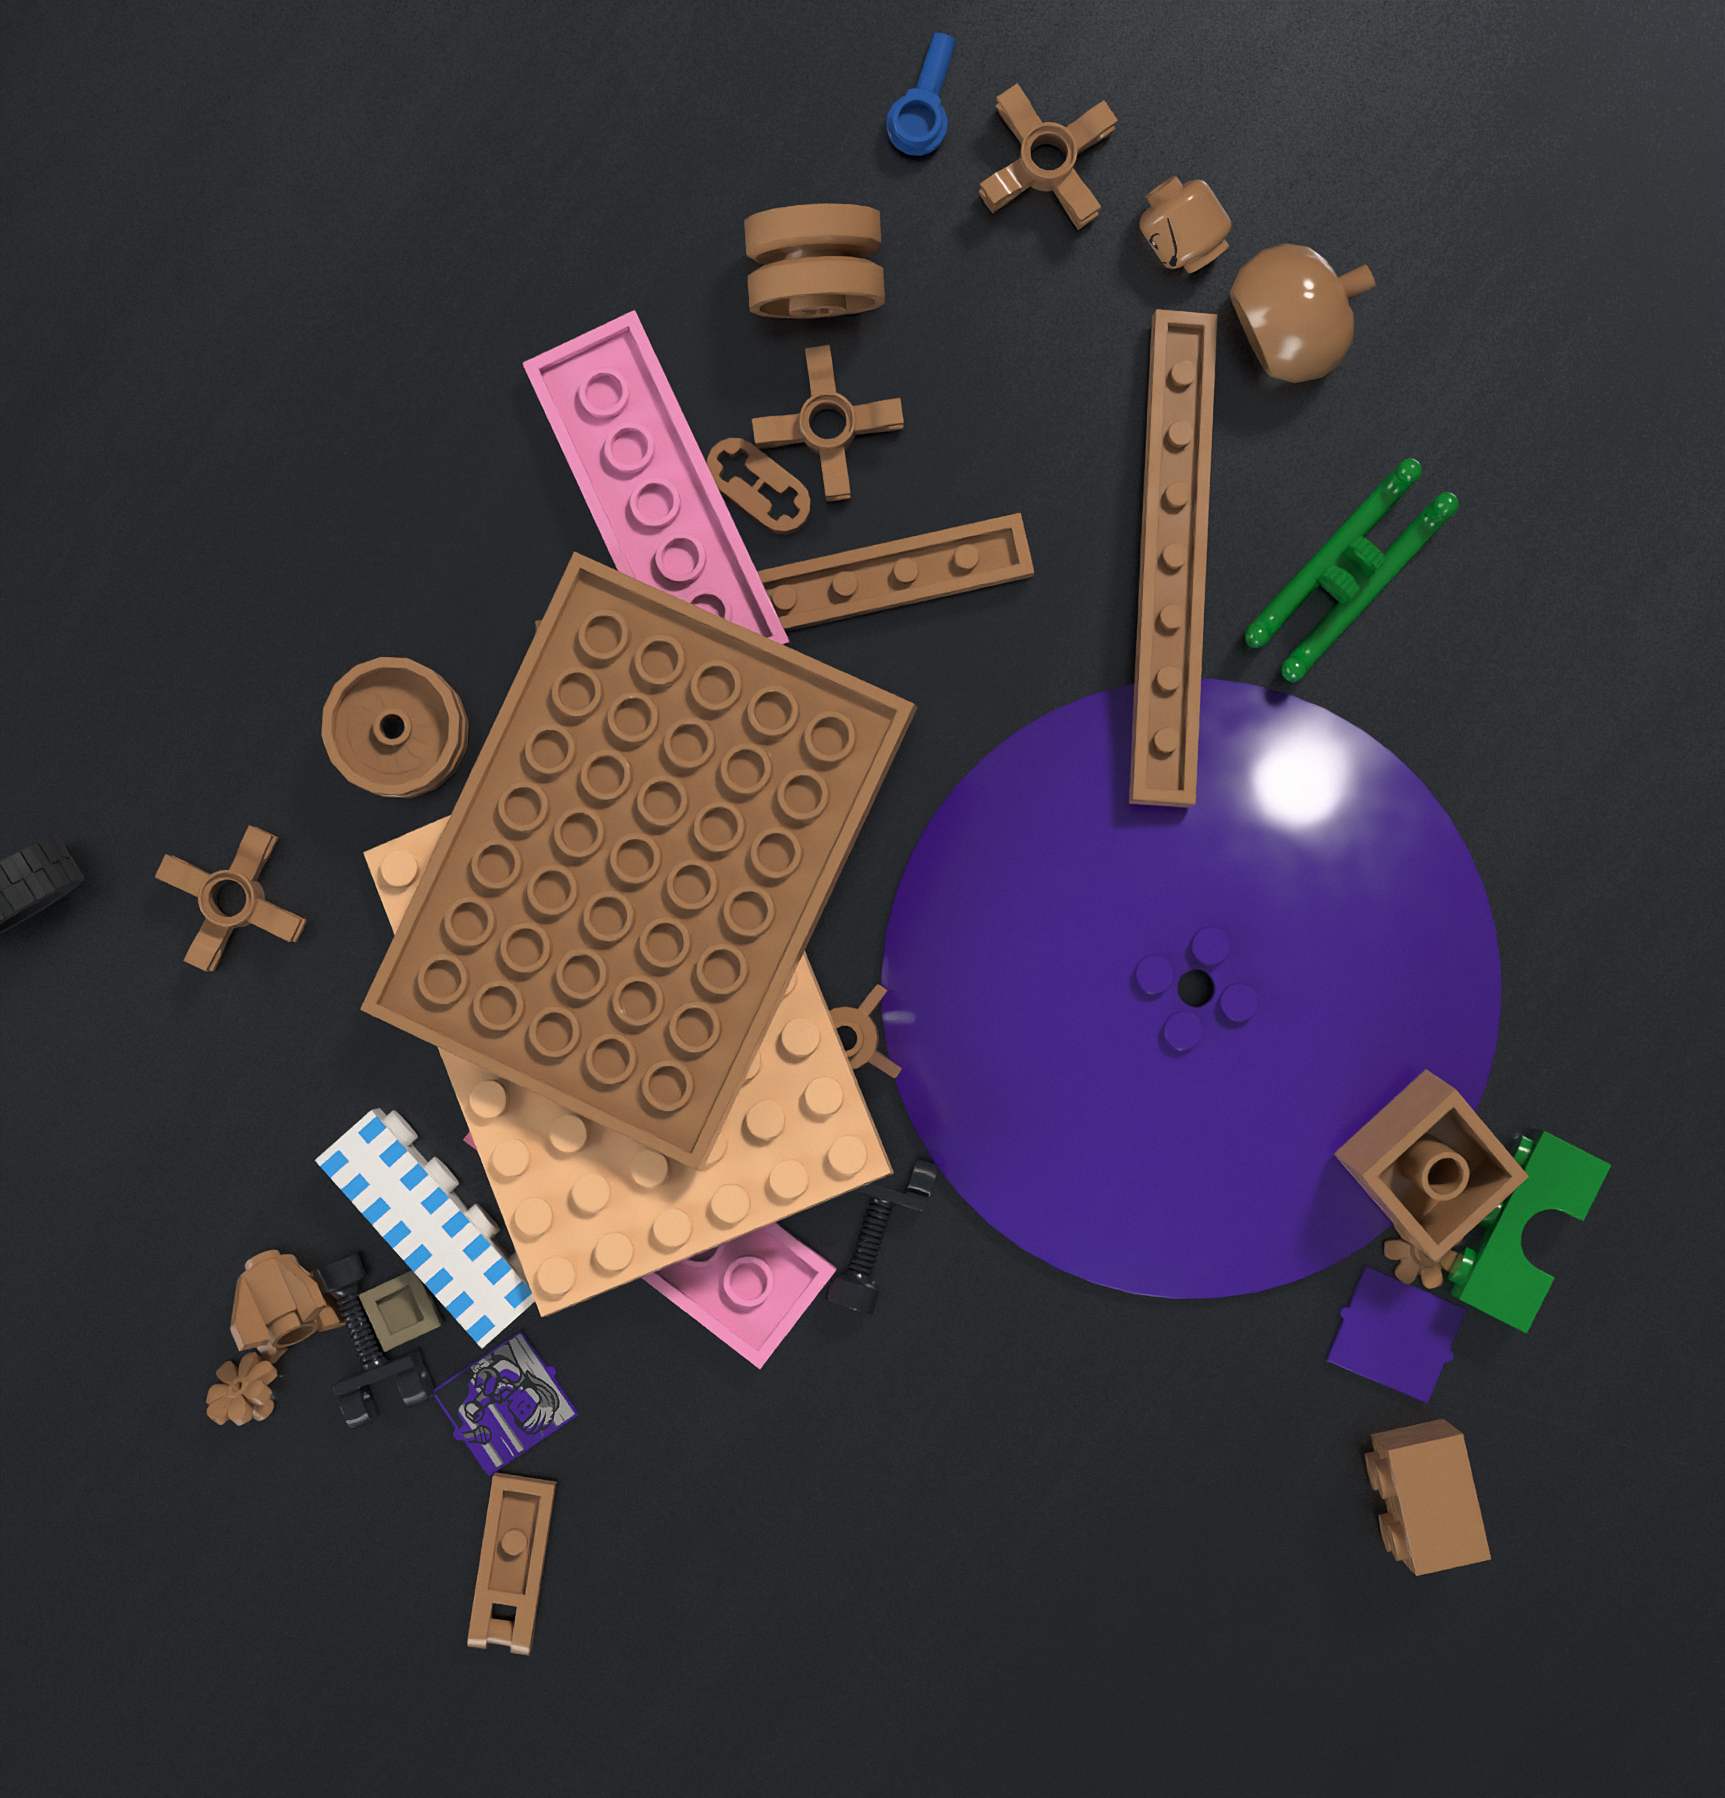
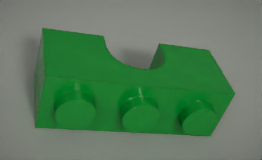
M1535 1128L1532 1129L1528 1138L1520 1135L1509 1152L1529 1177L1478 1223L1483 1228L1473 1248L1470 1249L1466 1246L1462 1248L1448 1276V1280L1455 1283L1450 1295L1526 1334L1555 1277L1534 1267L1525 1257L1521 1247V1235L1525 1224L1538 1212L1548 1209H1556L1570 1217L1584 1221L1611 1167V1164L1546 1131Z

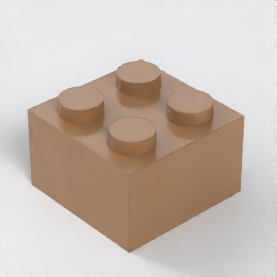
M1427 1069L1334 1153L1404 1237L1434 1262H1437L1529 1177L1459 1092Z
M1438 1419L1371 1434L1374 1451L1365 1453V1462L1373 1490L1379 1489L1381 1498L1385 1499L1388 1513L1378 1515L1380 1530L1387 1552L1392 1551L1395 1560H1402L1416 1576L1491 1560L1463 1433L1445 1419Z

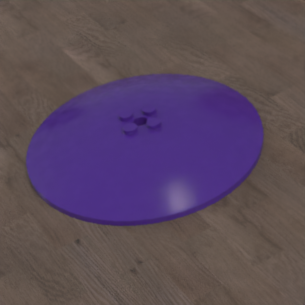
M1201 679L1196 804L1191 808L1130 804L1129 788L1134 684H1128L1083 697L1047 713L1015 732L983 757L954 787L929 821L911 853L896 890L886 929L881 968V986L888 991L881 1000L887 1052L889 1059L902 1068L895 1079L899 1094L915 1131L934 1163L939 1165L938 1168L958 1194L982 1218L1020 1248L1057 1269L1094 1284L1133 1294L1173 1299L1221 1298L1256 1293L1295 1282L1328 1268L1368 1245L1393 1225L1392 1221L1334 1153L1425 1069L1455 1088L1476 1113L1487 1085L1497 1046L1501 1012V963L1495 923L1484 884L1468 847L1447 812L1425 784L1394 753L1359 727L1325 708L1284 692L1249 683ZM1194 969L1205 972L1213 984L1211 998L1205 1004L1198 1007L1185 1004L1178 994L1180 978L1186 972Z

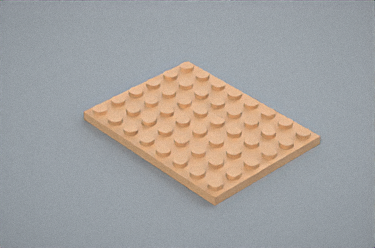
M451 815L363 852L394 934L397 932ZM805 951L703 1171H697L438 1047L541 1317L557 1313L894 1173Z

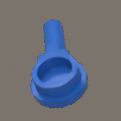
M944 33L933 34L916 88L909 89L906 96H902L897 100L888 112L886 129L889 139L897 149L906 154L920 156L931 153L942 144L947 135L948 118L945 109L941 105L939 95L957 42L950 35Z

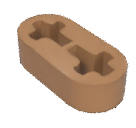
M742 438L722 440L711 449L707 457V465L720 493L765 529L775 534L788 535L797 532L806 524L810 516L811 500L807 489L789 472L753 444ZM741 452L746 454L748 458L746 459L745 467L751 475L758 479L757 482L751 487L736 476L729 482L722 480L724 468L719 462L720 458L725 454L733 459ZM765 486L779 496L786 495L789 490L797 495L794 500V506L799 511L798 515L793 519L787 515H782L777 521L769 516L773 509L772 504L760 492Z

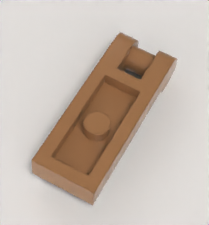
M496 1472L493 1475L467 1646L487 1649L488 1643L511 1647V1653L530 1656L557 1482ZM494 1603L516 1606L515 1622L493 1619Z

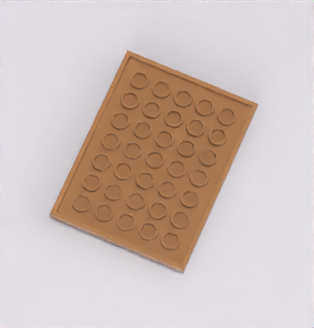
M574 552L360 1010L697 1171H703L918 707L912 702Z

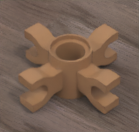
M1018 83L997 96L998 104L995 105V109L1022 146L1018 160L980 183L981 190H979V195L992 214L1031 186L1039 191H1053L1077 230L1099 216L1097 211L1101 209V206L1074 170V166L1079 153L1115 132L1116 128L1114 125L1118 123V120L1105 100L1091 108L1067 127L1053 122L1042 123ZM1050 144L1061 150L1065 162L1057 169L1044 170L1033 162L1031 152L1040 145Z
M830 345L805 348L811 397L805 402L801 412L798 414L753 418L755 445L761 450L804 442L811 451L820 455L826 503L851 499L845 450L850 447L855 435L903 430L904 420L901 399H888L852 406L848 399L836 393ZM822 410H835L844 417L846 426L839 436L832 439H823L815 435L811 430L810 423L812 418Z
M249 825L230 869L220 870L213 874L203 871L176 856L171 857L165 854L155 877L198 897L200 910L206 917L183 961L206 972L209 970L214 972L234 927H243L251 923L288 942H298L308 920L266 901L262 886L257 881L279 837ZM236 881L243 887L246 893V903L240 913L229 917L220 910L217 897L220 889L226 883Z

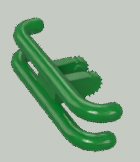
M1408 458L1401 461L1247 627L1244 634L1245 642L1252 648H1261L1267 644L1273 635L1320 585L1338 601L1283 662L1281 673L1287 681H1300L1431 537L1457 512L1459 507L1457 497L1452 493L1444 492L1439 494L1413 520L1383 554L1365 538L1370 530L1420 478L1422 467L1417 460Z

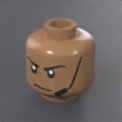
M1173 176L1145 196L1150 207L1142 214L1139 226L1151 247L1167 268L1177 269L1184 267L1187 273H1192L1214 260L1229 247L1225 238L1232 226L1230 217L1204 180L1196 179L1181 184L1177 176Z

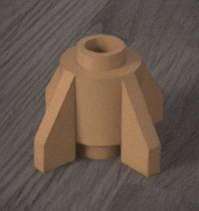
M877 984L858 1009L844 1006L834 1008L829 1012L836 1030L840 1027L846 1028L849 1026L857 1034L856 1045L852 1049L845 1051L852 1069L860 1068L869 1062L896 1079L902 1068L877 1051L879 1043L878 1029L870 1017L888 991Z
M269 1250L252 1257L245 1263L246 1271L237 1279L230 1331L239 1351L257 1347L263 1361H269L273 1364L288 1349L287 1346L303 1341L315 1333L317 1329L319 1332L346 1326L347 1323L343 1320L345 1317L341 1315L343 1311L339 1310L341 1305H337L339 1299H335L330 1294H321L313 1276L299 1265L294 1255H280L278 1250Z

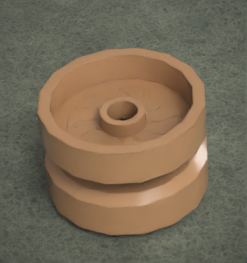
M807 204L766 210L753 214L744 220L747 257L764 264V266L748 275L749 308L751 313L774 318H821L856 314L876 309L885 304L883 267L865 259L881 249L880 211L871 207L853 204Z
M379 657L354 666L335 683L323 707L321 736L330 761L349 782L382 797L412 799L437 790L456 773L468 747L469 721L460 696L435 671L408 658ZM401 717L405 725L404 732L400 737L393 739V737L384 733V727L387 722L397 723Z

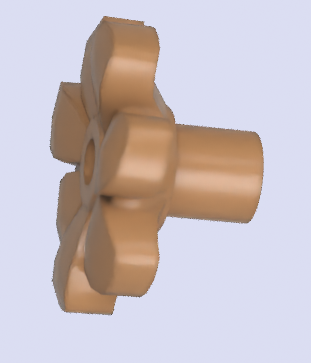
M1393 1224L1394 1229L1401 1238H1389L1384 1243V1254L1391 1260H1401L1394 1269V1276L1408 1285L1420 1275L1422 1285L1425 1288L1440 1287L1443 1283L1441 1269L1450 1272L1459 1253L1450 1249L1437 1262H1434L1408 1241ZM1462 1238L1458 1243H1456L1453 1247H1455L1456 1245L1460 1244V1243L1462 1242L1463 1238Z
M251 1352L242 1357L239 1367L231 1360H228L217 1370L216 1375L223 1384L211 1386L206 1398V1403L209 1405L206 1414L214 1422L222 1425L231 1419L237 1426L249 1422L252 1417L257 1421H261L271 1414L274 1403L269 1398L271 1389L267 1385L277 1377V1370L269 1361H263L256 1352Z

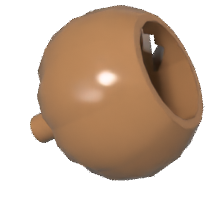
M1284 243L1261 250L1244 264L1233 283L1230 296L1242 328L1266 373L1272 378L1299 383L1322 378L1343 362L1353 344L1354 315L1348 300L1376 287V283L1366 264L1337 278L1327 260L1311 248Z

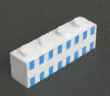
M380 1108L373 1109L315 1161L476 1343L483 1348L535 1302L517 1252L515 1251L510 1255L497 1241L495 1236L501 1230L492 1217L479 1204L476 1203L469 1209L453 1190L459 1185V1182L452 1172L437 1157H433L427 1162L412 1143L418 1136L402 1116L395 1110H392L386 1116Z

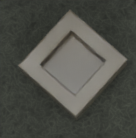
M413 1270L358 1295L384 1352L444 1324L428 1287Z

